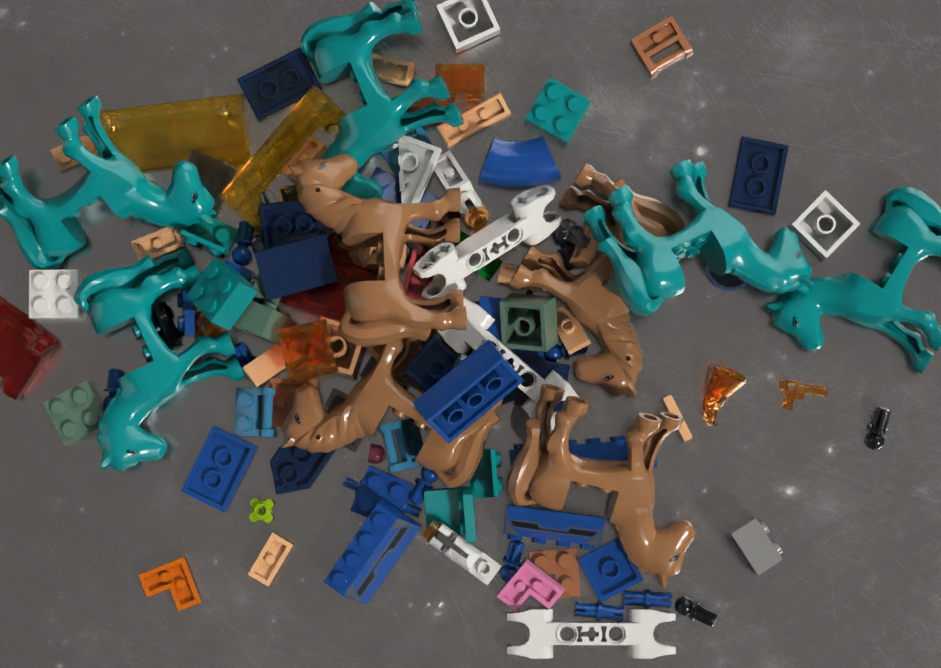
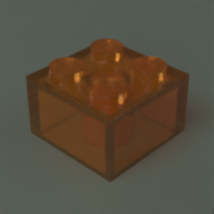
M436 64V77L442 76L451 96L442 100L441 104H451L455 100H465L466 104H478L479 100H484V64Z
M326 319L278 330L287 377L291 382L339 371L330 325Z

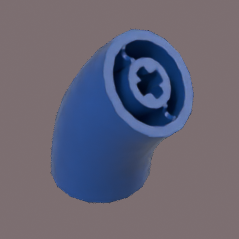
M544 136L527 141H508L494 137L483 162L478 180L505 187H526L548 183L562 177Z

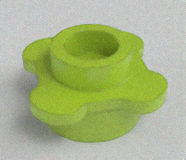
M257 498L251 500L252 513L249 515L252 522L261 520L270 523L273 520L271 513L274 502L271 499L259 501ZM261 508L264 509V512H263V513H260V512H259V510H260Z

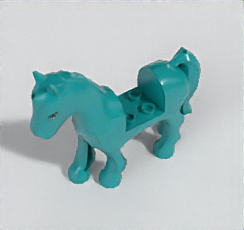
M400 0L395 3H389L383 10H380L374 2H369L358 12L317 20L308 26L299 43L300 50L314 63L316 74L321 83H334L352 77L353 81L358 83L361 88L358 94L362 103L366 106L340 119L338 122L339 133L335 135V141L329 145L322 159H328L343 153L349 154L357 161L358 168L356 174L346 182L341 191L358 198L381 199L384 193L383 187L378 181L365 178L358 172L371 156L386 150L405 134L420 127L438 122H443L452 127L465 124L455 102L445 107L430 103L419 111L406 112L413 103L420 99L434 97L442 101L451 97L441 75L434 77L430 81L420 78L412 80L409 86L394 98L389 96L377 77L372 60V50L380 40L392 34L408 33L414 36L424 32L418 18L420 13L414 0Z
M96 94L84 100L77 107V110L84 117L82 131L94 143L97 155L90 152L81 143L78 137L79 122L74 115L67 117L54 128L58 136L63 139L62 152L64 155L75 160L87 170L76 183L64 192L51 198L37 199L23 185L19 174L20 163L14 154L0 162V216L10 225L17 245L26 261L39 270H58L67 255L76 252L86 244L84 232L74 216L80 212V208L84 205L91 206L96 203L100 196L121 219L132 216L133 218H141L145 222L170 229H186L200 221L210 225L214 224L211 216L217 214L212 209L215 200L203 186L197 167L189 161L181 160L176 163L172 170V180L168 189L149 180L143 174L140 167L123 154L107 135L99 117L102 103Z
M684 160L669 171L671 177L676 182V195L686 201L697 214L692 223L671 236L656 237L640 225L633 213L631 203L633 193L629 186L618 188L608 196V200L614 208L612 215L621 227L624 241L635 249L626 247L613 236L606 224L607 214L602 205L595 206L582 215L584 223L590 227L593 239L599 243L596 249L605 254L613 265L622 301L630 311L640 316L654 313L664 300L671 299L684 292L685 277L679 261L686 256L687 258H692L698 253L701 254L707 266L716 275L722 276L727 273L735 275L740 280L753 287H757L760 291L784 294L797 290L806 295L809 293L807 285L815 284L809 279L812 275V268L800 249L798 236L795 232L787 228L779 229L773 236L771 249L766 253L752 240L743 224L731 214L710 202L704 184L708 174L704 162L692 165L690 160Z
M898 187L889 190L886 197L885 212L873 228V232L879 238L900 251L891 264L894 270L892 273L887 271L879 285L851 271H847L844 276L813 277L810 280L815 284L807 285L809 289L808 294L804 295L797 290L786 292L777 301L767 303V307L764 310L772 313V322L776 327L792 334L800 345L808 351L820 349L824 344L825 337L820 324L821 314L842 316L856 324L879 330L896 340L909 352L912 368L922 374L934 353L923 347L920 334L905 328L900 322L910 323L920 328L927 336L929 347L936 352L941 346V326L937 324L935 314L932 312L916 310L903 305L902 295L915 265L928 256L941 257V208L920 190L912 187ZM895 203H900L902 205L894 207Z
M186 247L178 249L175 253L163 255L156 262L150 255L146 254L134 265L109 268L93 273L84 278L75 291V303L90 316L91 323L98 336L131 324L136 340L141 339L144 345L141 351L146 362H152L118 379L120 387L116 389V395L110 400L98 423L97 441L100 444V450L103 455L100 462L102 471L109 467L117 471H124L135 466L138 462L163 458L167 451V442L161 436L146 432L139 425L152 410L167 403L186 386L212 376H224L233 381L245 378L235 355L225 361L211 356L199 364L192 365L198 358L208 353L218 352L225 356L235 354V348L226 331L219 333L215 337L207 334L200 335L186 350L176 354L168 348L152 323L151 305L157 297L173 288H192L201 276L198 267L193 264ZM94 297L90 305L88 299Z

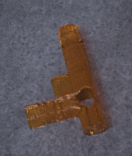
M782 379L779 381V389L786 390L783 406L785 410H793V399L803 400L805 393L827 396L828 387ZM788 384L795 385L793 391L789 390Z

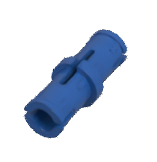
M645 590V592L623 591V597L633 598L622 599L623 606H644V609H650V606L672 607V601H662V599H672V592L656 593L650 592V590Z
M576 601L574 617L596 618V621L606 619L623 622L624 606L603 605V602L592 604Z

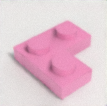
M526 559L501 589L497 597L514 611H517L529 595H532L550 609L564 593L565 588Z

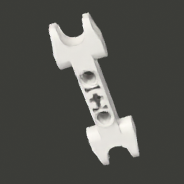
M546 184L526 190L512 199V212L497 219L459 243L456 247L450 242H445L429 250L413 267L414 274H417L420 278H428L434 275L432 282L423 289L422 299L424 301L435 300L446 296L450 290H464L466 288V276L487 265L517 246L520 242H523L525 245H535L546 239L560 226L563 220L562 215L556 211L543 213L546 205L554 199L556 194L554 188ZM440 291L438 294L430 296L431 294Z
M463 297V306H466V330H437L445 342L463 357L471 348L477 350L479 346L490 340L495 342L499 351L501 349L505 351L502 355L507 360L510 358L514 359L512 363L513 368L520 376L523 373L532 374L534 381L531 385L525 386L521 383L517 387L529 396L521 407L534 419L536 416L535 407L540 399L542 384H552L563 388L565 393L561 401L566 400L567 396L579 397L570 383L556 371L552 370L543 379L487 329L493 324L495 319L480 305L473 303ZM552 415L551 429L553 430L555 426V418Z
M530 608L507 613L508 621L524 623L530 632L528 639L523 644L507 646V654L525 656L531 659L553 658V645H629V658L652 659L659 656L676 654L675 646L658 644L653 636L654 628L659 623L676 621V613L662 612L651 608L629 609V622H553V609ZM581 626V632H587L589 627H593V630L598 632V634L594 635L592 640H589L587 635H580L581 640H577L578 630L576 627ZM564 627L573 629V636L569 640H564L560 637V631ZM613 627H619L622 630V636L617 640H612L609 637V631Z

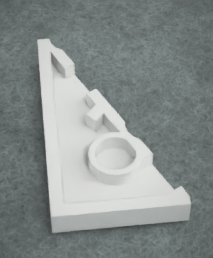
M404 135L398 140L401 202L420 203L442 150L439 147Z

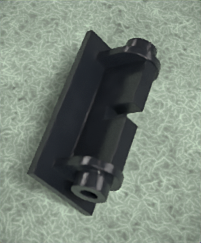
M166 301L153 303L151 305L152 323L155 328H160V331H158L159 336L170 350L183 346L181 333L174 324L172 311L166 304Z

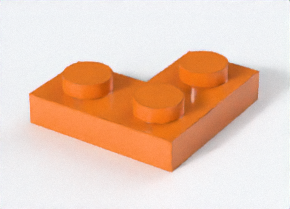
M185 557L138 575L146 597L170 589L178 611L202 602Z

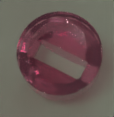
M370 444L368 463H381L385 458L384 448L377 444Z

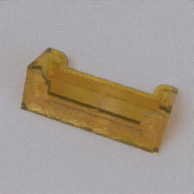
M313 85L218 197L257 230L262 225L258 206L261 202L257 199L259 194L318 125L327 132L329 126L338 125L340 119L346 116V114L328 95Z
M244 93L102 110L100 112L101 124L111 141L123 154L135 162L141 171L173 168L181 160L192 162L195 165L227 161L228 164L233 165L235 168L244 167L251 163L252 154Z

